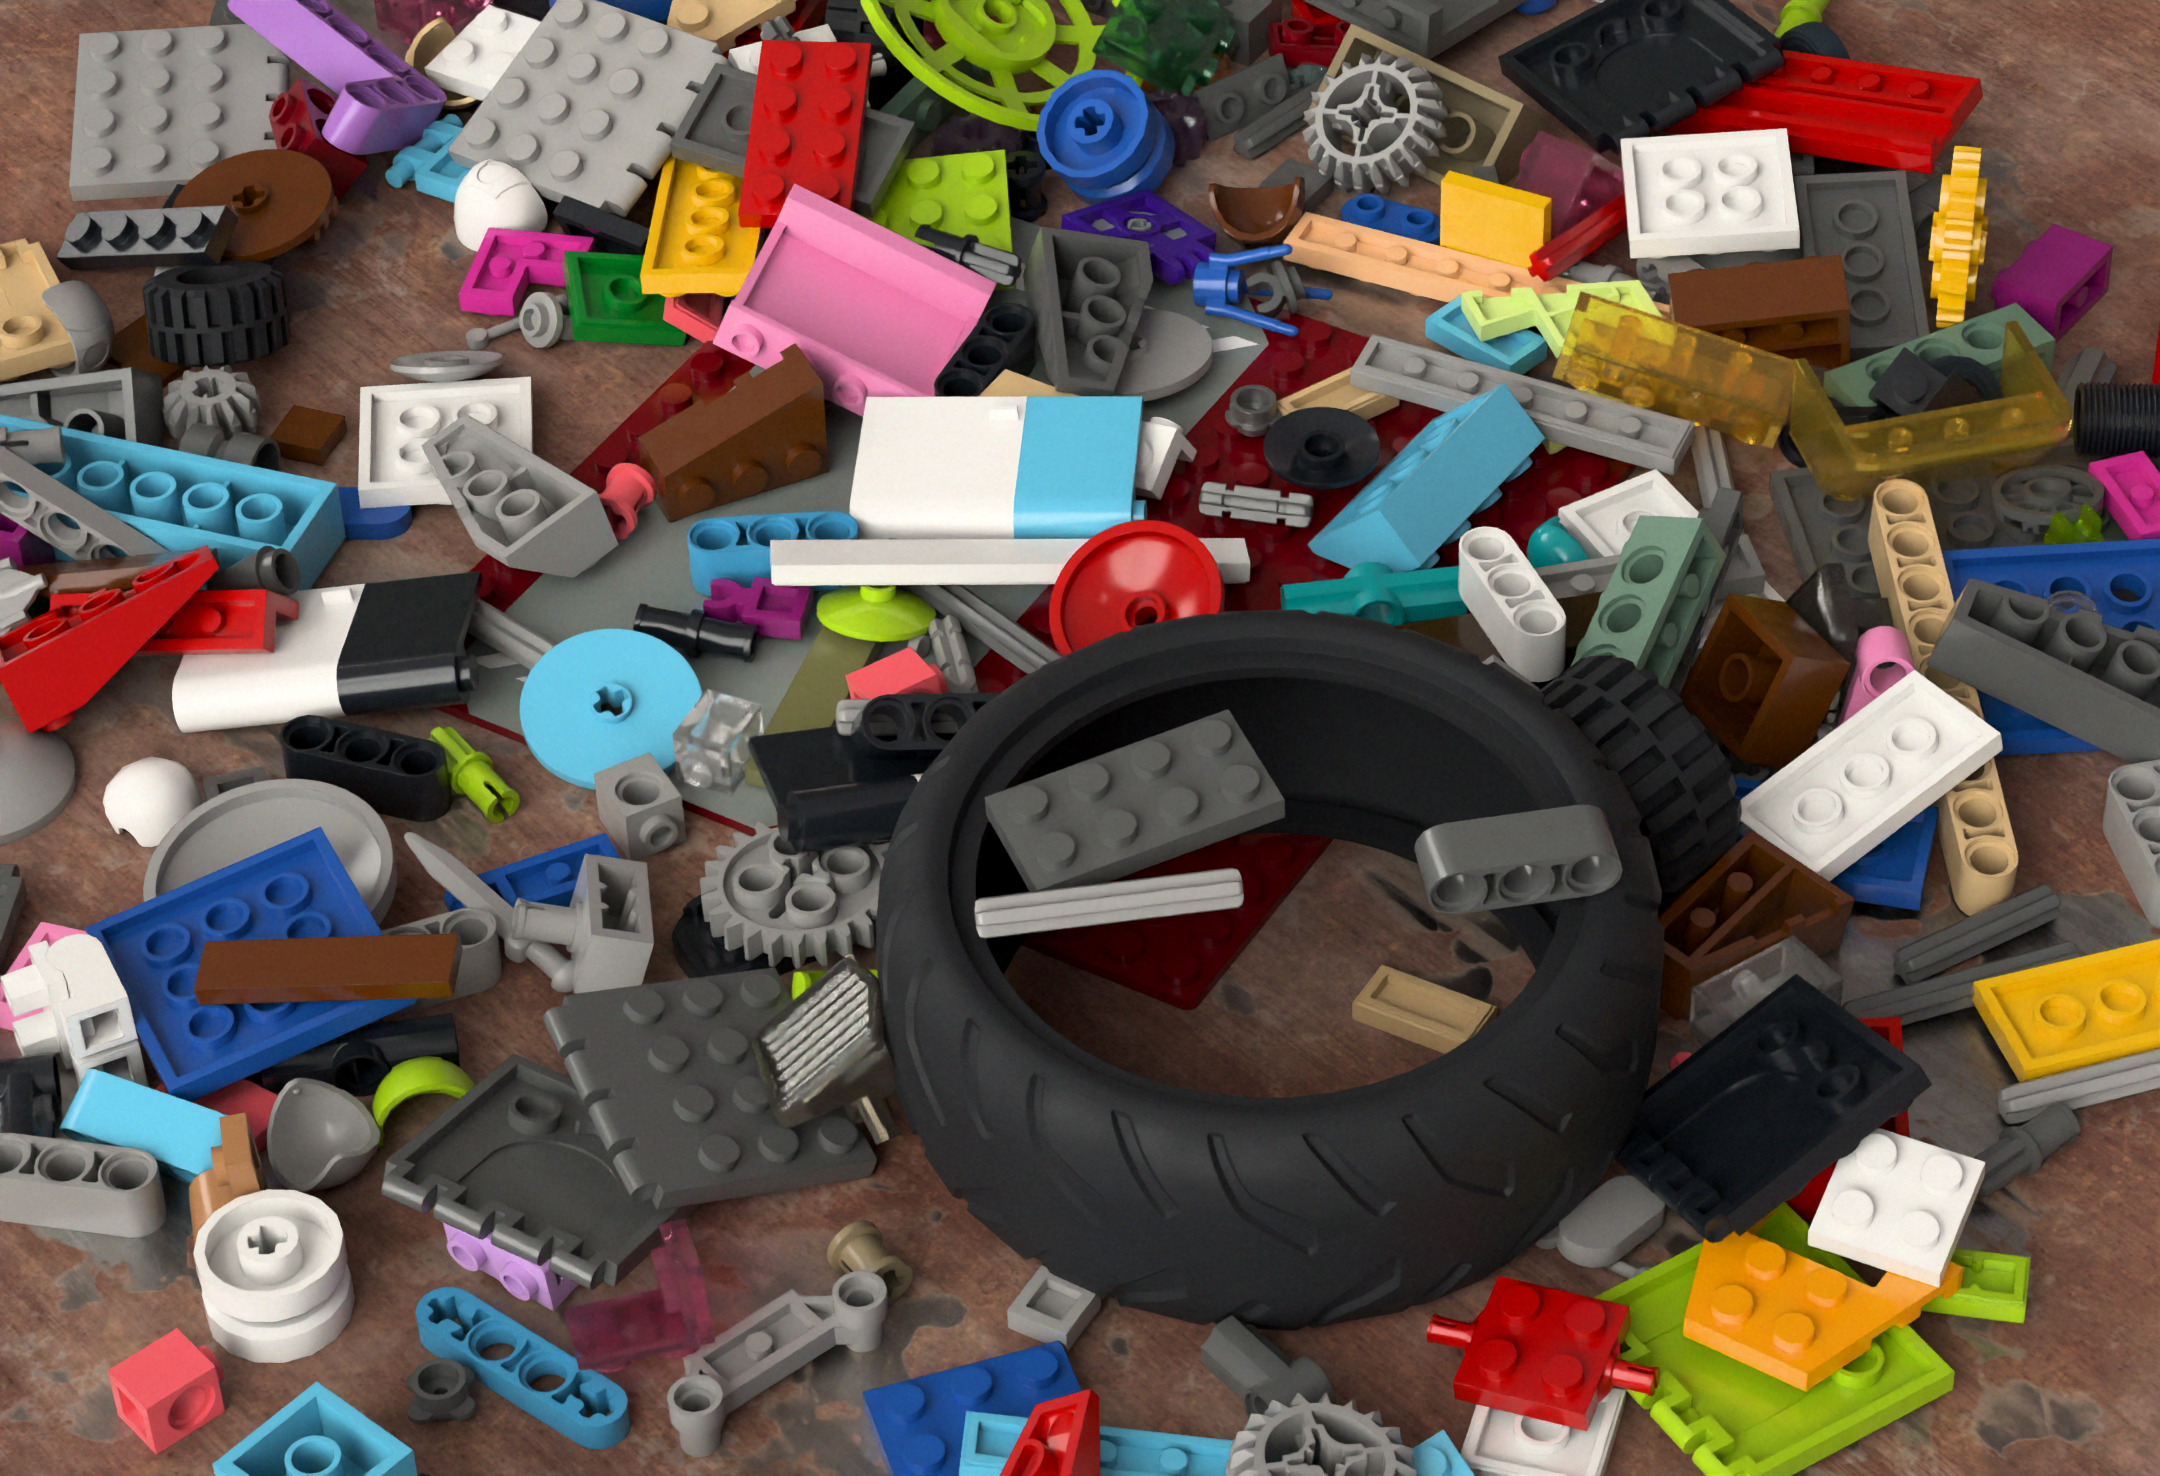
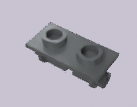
M1278 53L1195 90L1194 94L1188 98V103L1182 107L1183 115L1187 122L1190 124L1197 122L1199 125H1203L1206 140L1211 142L1248 125L1291 97L1293 93L1282 53Z

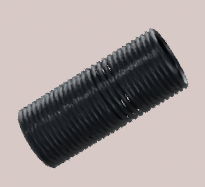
M2083 382L2079 383L2075 392L2073 440L2076 455L2078 457L2081 455L2086 457L2088 455L2090 458L2093 455L2096 458L2099 455L2102 458L2106 455L2109 458L2111 455L2116 457L2117 455L2121 456L2143 450L2149 459L2152 456L2155 459L2158 456L2160 457V384L2155 385L2152 383L2149 385L2146 383L2143 385L2140 383L2137 385L2134 383L2131 385L2128 383L2125 385L2122 383L2120 385L2117 382L2114 385L2111 382L2108 385L2105 382L2102 385L2099 382L2096 385L2094 382L2092 384H2089V382L2086 384Z

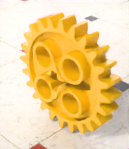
M1954 146L1951 175L1943 174L1939 212L1934 211L1928 261H1933L1930 299H1938L1936 328L1945 329L1964 322L1966 302H1975L1978 265H1984L1989 216H1984L1987 178L1979 177L1982 148Z

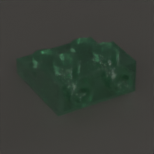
M1120 0L1092 52L1186 102L1196 83L1204 87L1211 80L1221 61L1213 56V54L1223 58L1237 32L1235 28L1229 26L1234 13L1218 5L1214 0H1181L1180 2L1176 0Z

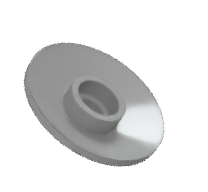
M476 350L418 353L390 360V370L411 379L430 383L466 381L486 374L503 364V355L497 352Z

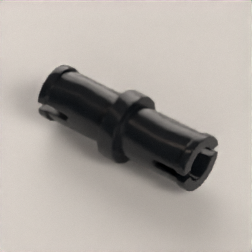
M642 603L638 607L633 627L634 631L656 637L671 647L684 649V653L687 656L699 657L703 652L741 659L749 663L755 657L759 639V626L755 624L747 625L709 618L707 611L693 609L691 614L650 607Z

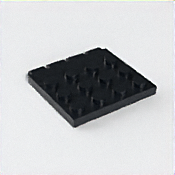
M1605 0L1498 56L1501 71L1505 77L1599 154L1610 149L1616 155L1621 153V139L1651 137L1650 127L1659 133L1697 113L1695 103H1698L1703 108H1707L1742 89V79L1752 84L1784 67L1780 39L1728 0Z
M1796 973L1645 1091L1630 1132L1614 1160L1627 1169L1630 1174L1707 1241L1717 1243L1732 1232L1741 1236L1781 1203L1799 1195L1809 1181L1837 1159L1844 1158L1855 1151L1860 1142L1884 1122L1906 1111L1914 1099L1932 1086V1083L1918 1063Z

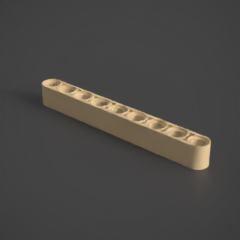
M1907 479L1886 480L1879 484L1874 491L1868 544L1888 626L1899 629L1907 636L1917 672L1984 720L1976 688L1926 665L1941 628L1955 603L1926 492L1917 483ZM1993 757L1931 804L1933 807H1939L1937 830L1954 900L1958 908L1969 916L2011 898L2018 868V851Z

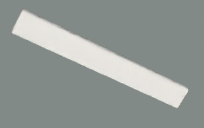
M1198 538L1215 558L1224 584L1249 582L1250 560L1244 538ZM1090 539L770 540L771 582L775 586L1055 584L1067 561Z

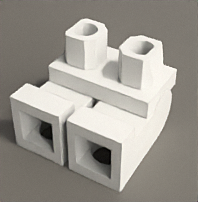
M74 934L57 940L51 946H49L47 940L28 946L32 965L0 976L7 1003L14 1017L43 1008L44 1011L12 1022L15 1039L22 1055L27 1056L49 1052L59 1053L66 1069L74 1068L78 1088L88 1069H96L149 1087L140 1046L137 1041L138 1037L129 998L102 943L96 937L88 934Z

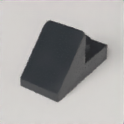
M1905 347L1869 391L1868 396L1874 403L1887 412L1894 413L1895 418L1962 466L1999 419L1958 373L1953 370L1946 377Z

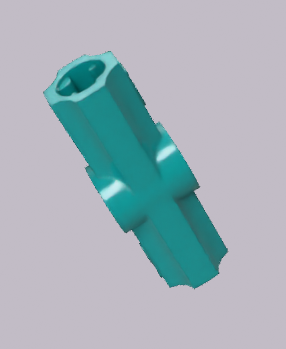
M1365 562L1350 569L1342 579L1287 584L1280 587L1282 610H1305L1311 614H1316L1321 610L1381 621L1392 626L1467 614V606L1461 599L1458 591L1459 566L1394 573L1383 563Z

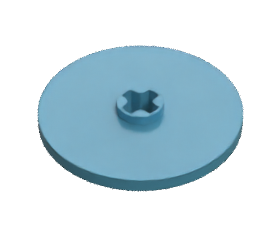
M627 629L588 631L557 644L545 653L531 669L525 680L520 697L521 728L529 749L548 771L568 783L595 790L594 773L649 752L665 774L676 768L687 757L698 739L703 721L702 691L696 674L689 663L679 652L664 641L642 632ZM609 702L614 708L622 706V714L614 716L609 710L601 713V705Z

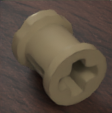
M866 1220L856 1221L839 1231L829 1243L826 1252L827 1262L839 1274L845 1275L854 1271H868L881 1277L887 1287L888 1306H890L910 1287L913 1279V1269L905 1260L900 1259L896 1255L892 1256L882 1244V1233L873 1222Z

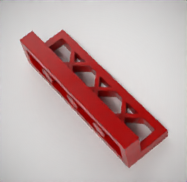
M267 589L196 591L133 656L274 653L276 621L298 620L299 602ZM92 593L51 594L50 611L58 608L63 617L77 613L79 607L88 601L87 598Z

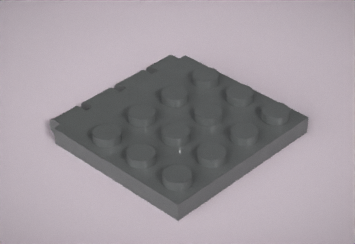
M775 967L569 994L564 996L561 1006L549 1009L542 1017V1021L559 1055L565 1058L564 1065L584 1105L590 1107L588 1113L608 1154L615 1157L613 1164L631 1200L634 1202L652 1200L656 1209L662 1210L871 1177L877 1158L802 1017L795 1008L793 1000Z
M514 1053L386 1160L384 1181L381 1189L383 1196L425 1214L434 1207V1219L483 1240L493 1232L491 1237L492 1245L538 1266L543 1265L551 1258L549 1264L551 1272L591 1290H594L602 1282L615 1287L704 1204L657 1210L652 1200L643 1202L632 1201L613 1164L615 1157L608 1154L588 1113L590 1107L584 1105L572 1079Z

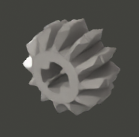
M205 365L203 371L196 373L188 370L184 371L183 380H175L168 383V394L163 398L165 406L162 408L165 425H168L169 432L174 437L177 447H179L186 430L195 423L223 427L226 431L233 432L234 435L239 432L256 434V425L260 422L259 413L262 411L259 394H256L255 386L250 382L248 374L246 372L233 373L230 365H224L218 370H210Z

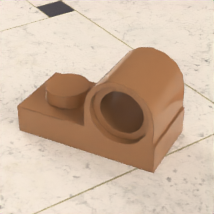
M246 1112L219 1117L222 1145L211 1147L213 1169L200 1173L192 1180L189 1186L194 1245L198 1231L214 1211L237 1197L269 1189Z

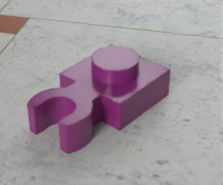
M755 577L751 588L741 587L737 582L730 579H712L710 583L712 600H704L703 610L707 611L709 618L731 622L740 621L742 624L758 625L760 636L801 640L814 603L813 586H775L770 578Z

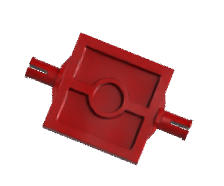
M1498 1276L1484 1310L1472 1323L1433 1314L1431 1317L1432 1322L1430 1321L1428 1325V1343H1437L1464 1350L1465 1355L1453 1380L1454 1395L1457 1400L1587 1431L1598 1404L1615 1386L1645 1393L1649 1396H1653L1655 1388L1657 1389L1660 1378L1659 1367H1651L1621 1359V1347L1631 1325L1630 1306Z

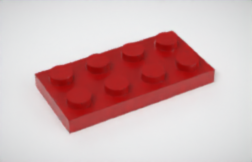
M762 40L738 209L740 227L773 228L794 183L853 212L873 60L871 43Z

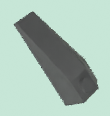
M1040 226L1023 273L1026 306L1033 312L1035 335L1055 390L1086 396H1113L1153 283L1149 244L1146 241Z
M129 367L0 385L1 415L55 426L60 425V427L158 447L166 431L162 410L164 404L162 377L160 374Z

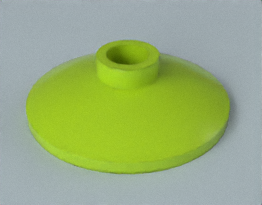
M850 585L824 594L817 602L816 615L825 627L841 635L866 641L895 642L917 638L929 632V623L936 618V611L918 595L898 588L896 585Z

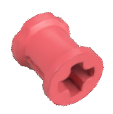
M619 463L608 473L606 478L607 487L604 492L598 494L617 540L626 539L637 526V514L641 509L649 506L657 494V485L653 477L645 469L636 464Z

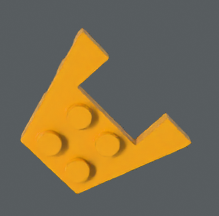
M1776 1207L1741 1236L1732 1232L1717 1243L1709 1242L1704 1238L1684 1315L1683 1336L1806 1392L1870 1350L1873 1338L1893 1325L1903 1328L1919 1318L1921 1307L1940 1295L1946 1300L1957 1293L1962 1286L1964 1267L1950 1261L1940 1288L1888 1271L1876 1287H1871L1837 1270L1787 1250L1774 1242L1756 1236L1777 1209Z

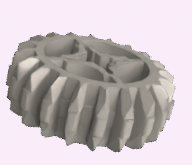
M1382 51L1377 60L1374 61L1370 55L1362 53L1359 65L1354 68L1350 63L1342 61L1343 73L1336 79L1334 76L1324 74L1325 83L1328 88L1324 92H1311L1312 101L1317 107L1303 111L1305 121L1310 125L1302 131L1304 141L1309 145L1307 152L1309 153L1310 160L1315 166L1319 167V172L1322 175L1334 174L1335 184L1342 191L1348 193L1355 189L1360 195L1371 194L1373 189L1376 188L1381 194L1389 196L1391 185L1395 181L1401 186L1409 188L1408 175L1414 170L1417 173L1427 175L1426 166L1423 163L1426 157H1440L1439 148L1434 141L1447 138L1446 128L1441 122L1449 116L1447 108L1441 102L1443 99L1441 89L1435 82L1431 81L1432 77L1426 69L1420 68L1419 65L1415 66L1409 58L1403 55L1395 60L1391 54ZM1396 93L1409 97L1410 114L1399 111L1398 106L1394 102ZM1341 135H1349L1353 139L1352 143L1356 146L1354 156L1342 153Z
M1325 1392L1318 1403H1309L1300 1393H1297L1289 1408L1280 1402L1272 1400L1264 1415L1251 1413L1249 1421L1244 1425V1431L1237 1432L1236 1439L1232 1441L1229 1460L1226 1463L1225 1476H1416L1417 1470L1413 1469L1415 1463L1412 1456L1413 1448L1402 1445L1403 1440L1400 1436V1427H1382L1383 1421L1381 1420L1380 1410L1363 1415L1358 1412L1355 1398L1345 1406L1332 1404L1327 1392Z

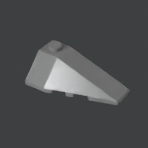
M464 414L421 445L475 546L506 566L575 578L581 572L592 568L600 558L619 545L597 491L468 414Z

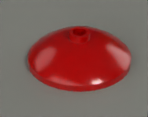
M1137 520L1113 526L1084 543L1061 570L1054 585L1049 606V625L1054 644L1058 652L1066 656L1116 633L1129 632L1132 628L1143 625L1144 621L1150 616L1156 615L1157 620L1155 623L1193 615L1224 612L1225 587L1223 577L1215 558L1206 546L1192 533L1177 525L1156 520Z

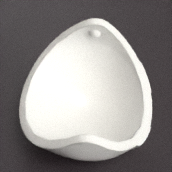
M488 159L476 164L463 178L455 195L454 222L457 237L464 246L477 252L488 228L542 232L548 222L545 205L531 182L519 170L500 161Z

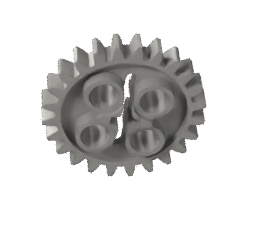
M758 821L755 822L756 835L750 837L744 833L735 832L733 834L734 847L718 845L716 847L717 860L706 861L704 864L706 877L700 878L704 922H710L713 938L724 936L725 949L728 951L744 945L745 960L751 961L760 954L766 953L768 954L769 966L775 967L783 957H792L795 969H801L806 957L815 956L822 966H827L829 953L837 951L841 956L851 959L853 958L852 945L854 943L867 948L875 946L874 932H876L880 874L890 842L798 853L793 848L791 842H784L782 840L778 827L770 829Z

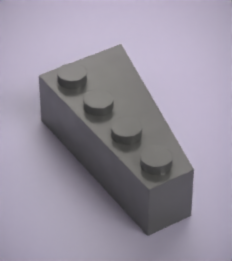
M1969 578L1941 628L1926 665L2131 764L2160 759V631L2138 625L2133 633L2102 624L2101 614L2080 608L2077 613H2062L2051 610L2047 599Z

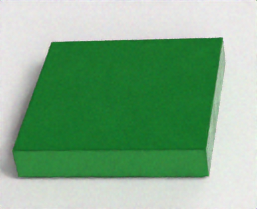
M565 251L562 268L574 341L684 347L687 333L663 320L666 297L660 294H642L640 273L644 255Z

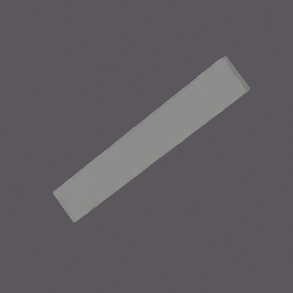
M1372 334L1350 370L1351 386L1448 412L1505 383L1543 434L1544 440L1648 469H1657L1659 472L1673 476L1695 438V422Z

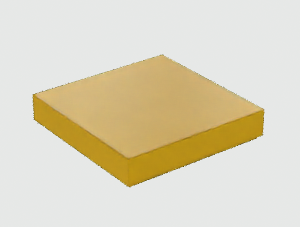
M1449 170L1441 180L1440 246L1528 269L1532 265L1529 258L1530 254L1551 240L1552 198Z

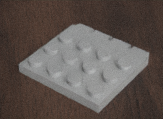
M557 0L447 151L454 163L469 169L488 159L506 163L519 170L531 182L540 196L560 203L562 198L566 196L610 214L614 213L626 217L647 188V183L639 176L653 179L671 154L670 142L672 137L670 135H675L715 63L732 67V64L723 56L718 44L597 0Z
M247 24L79 34L69 180L72 201L170 196L177 184L186 185L200 172L217 162L250 151L277 149L269 114L275 99L281 93H287L289 90L290 57Z

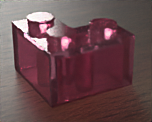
M1538 130L1534 142L1525 148L1519 164L1520 173L1513 187L1552 198L1551 240L1624 192L1621 168L1594 151Z

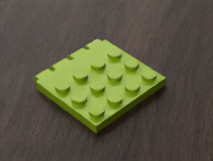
M1785 1201L1777 1207L1756 1235L1868 1285L1839 1255L1808 1245V1230L1810 1226ZM1703 1242L1593 1297L1630 1306L1631 1325L1621 1347V1359L1651 1367H1659L1660 1378L1653 1396L1626 1389V1391L1643 1409H1651L1650 1417L1685 1454L1693 1453L1692 1462L1705 1476H1792L1953 1390L1955 1371L1909 1325L1903 1328L1893 1325L1873 1338L1870 1350L1806 1392L1683 1336L1684 1315Z

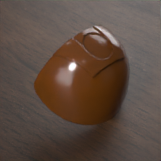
M1295 177L1294 184L1267 188H1235L1213 183L1209 185L1208 191L1210 206L1217 222L1234 242L1246 247L1273 246L1286 239V236L1292 231L1302 216L1305 204V179L1303 177Z

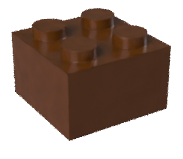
M1729 593L1679 697L1741 762L1784 768L1809 749L1850 664L1785 602Z

